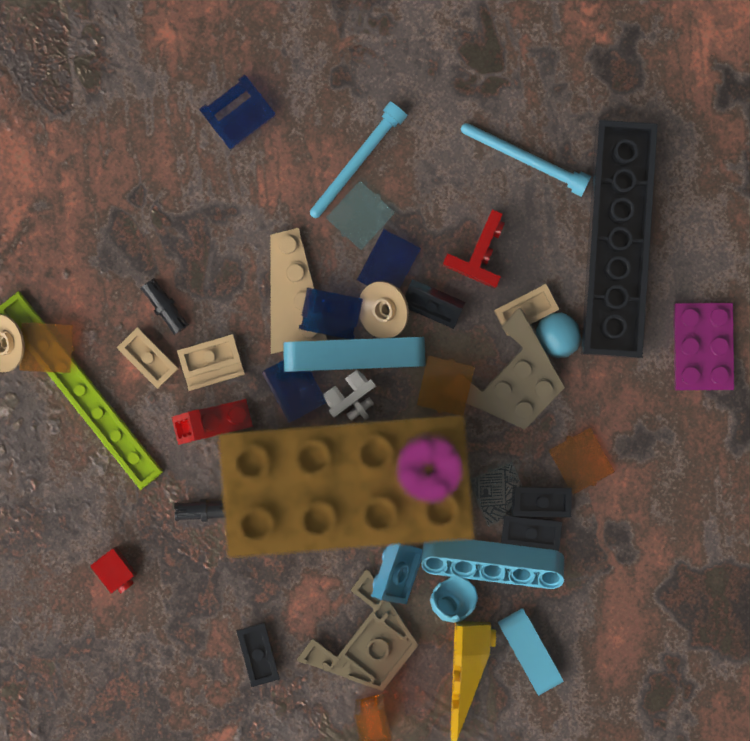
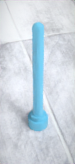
M390 101L383 109L385 113L381 116L383 120L311 208L310 215L313 218H319L390 128L392 126L396 127L397 124L401 125L408 115Z
M469 123L461 126L463 134L567 183V187L572 189V193L582 197L590 181V175L582 171L580 174L575 171L574 173L566 171Z

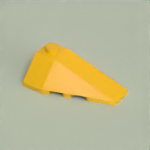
M460 621L455 623L451 741L458 740L488 661L490 647L496 646V630L491 629L490 622Z

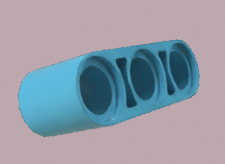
M523 608L498 621L501 630L538 696L564 682Z

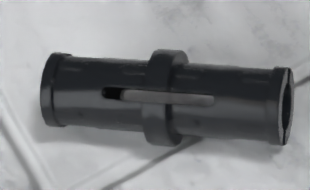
M156 278L148 281L140 288L154 306L155 314L162 317L173 335L178 334V332L189 326L188 322H186L174 304L176 302L174 299L167 296Z
M200 499V502L174 503V510H176L174 512L175 521L201 519L202 522H208V519L225 518L224 501L207 502V499Z

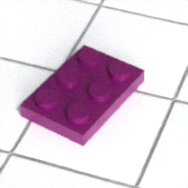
M733 303L673 304L674 390H734Z

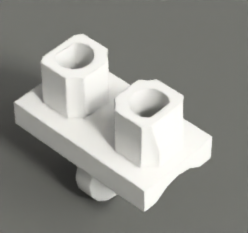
M356 370L345 378L354 390L349 396L344 398L336 386L323 394L331 408L328 411L333 417H336L353 404L355 408L346 414L351 421L360 414L365 421L370 418L365 410L374 405L370 397L362 403H359L357 400L376 386L371 379L368 381L362 373Z

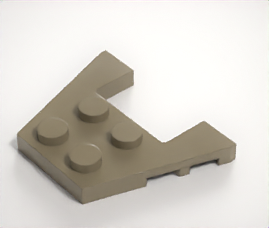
M519 307L501 327L522 346L519 353L485 389L477 386L460 370L443 388V392L526 429L565 388V385L538 340L525 313Z
M366 569L350 590L373 608L370 615L338 655L333 654L312 638L297 660L301 663L323 669V671L331 672L383 691L418 647V643L391 602L371 596L374 577Z

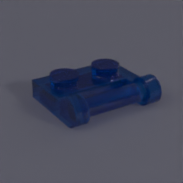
M245 74L238 79L239 82L218 99L208 106L205 104L199 109L230 151L276 116L275 112ZM247 91L251 96L220 121L215 117L218 112Z

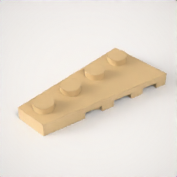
M299 228L270 235L272 355L283 352V342L327 340Z

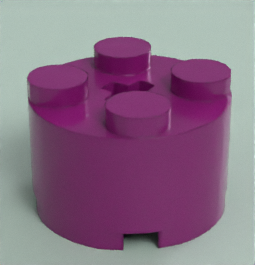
M427 433L409 440L403 447L399 457L398 475L400 483L410 495L420 500L440 501L448 496L456 488L461 476V460L454 444L448 438L436 433ZM430 461L435 462L436 471L431 470L429 473L424 471L425 466L422 464L428 465Z

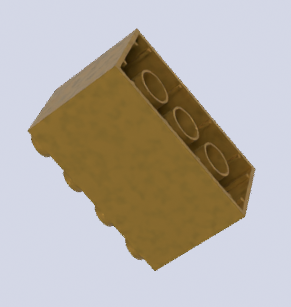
M464 416L219 435L228 558L474 538ZM427 433H436L448 438L456 447L461 460V476L456 488L440 501H424L413 497L404 489L398 475L399 457L403 447L409 440ZM430 461L428 465L422 464L425 466V472L436 471L435 462Z

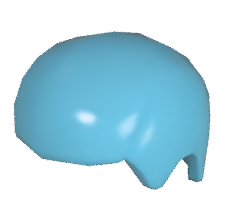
M552 313L540 320L536 329V335L542 347L553 358L569 357L578 350L582 340L578 324L572 317L564 313Z
M450 577L438 583L430 597L432 609L442 621L452 623L466 619L474 611L478 601L477 591L468 579Z

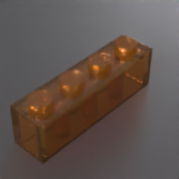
M384 693L355 700L354 716L360 740L393 741L392 724Z

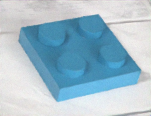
M409 544L388 545L383 551V562L379 574L374 578L371 596L384 601L407 604L422 560L423 549Z

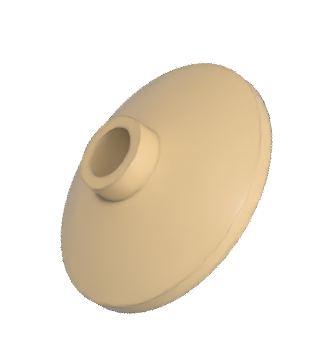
M385 281L374 282L362 291L358 301L359 318L364 328L371 335L377 338H393L405 329L409 318V308L405 296L395 285Z
M0 314V372H9L17 368L22 361L24 338L17 323L9 316Z

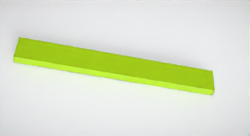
M18 291L0 306V314L9 316L17 323L24 338V345L137 487L142 490L164 472L23 294Z

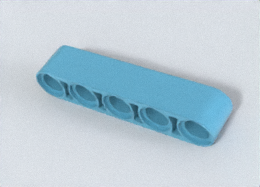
M425 337L283 342L284 372L426 366Z
M460 539L423 542L421 566L425 572L433 575L555 589L559 588L564 582L565 560L563 554L556 550Z

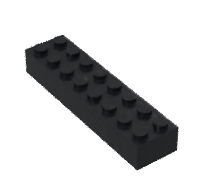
M599 120L596 123L581 355L643 358L658 124Z

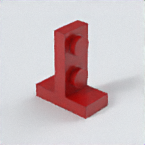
M492 209L469 262L447 253L442 266L495 289L501 276L480 268L481 263L487 265L493 249L489 248L493 237L499 238L505 225V222L500 221L503 214Z
M246 399L193 410L171 417L178 445L253 427Z

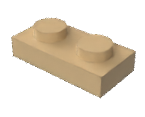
M544 284L499 307L494 312L500 324L503 325L520 307L525 313L528 322L532 324L558 311L559 308L547 284Z
M138 327L117 347L157 389L179 369Z

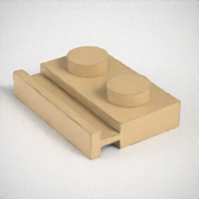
M233 334L177 350L189 391L245 375Z

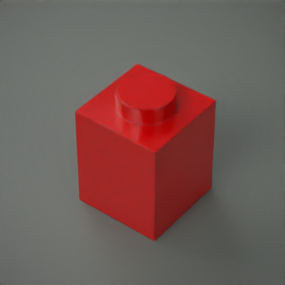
M117 547L112 548L90 565L91 569L111 594L116 590L120 594L134 584L132 578L137 575Z

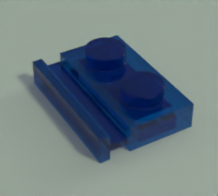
M383 229L357 281L366 286L374 282L385 281L400 289L421 248Z
M307 287L301 314L303 320L302 324H299L298 329L354 339V327H357L363 299Z
M283 360L261 372L289 423L327 403L311 371L284 372Z

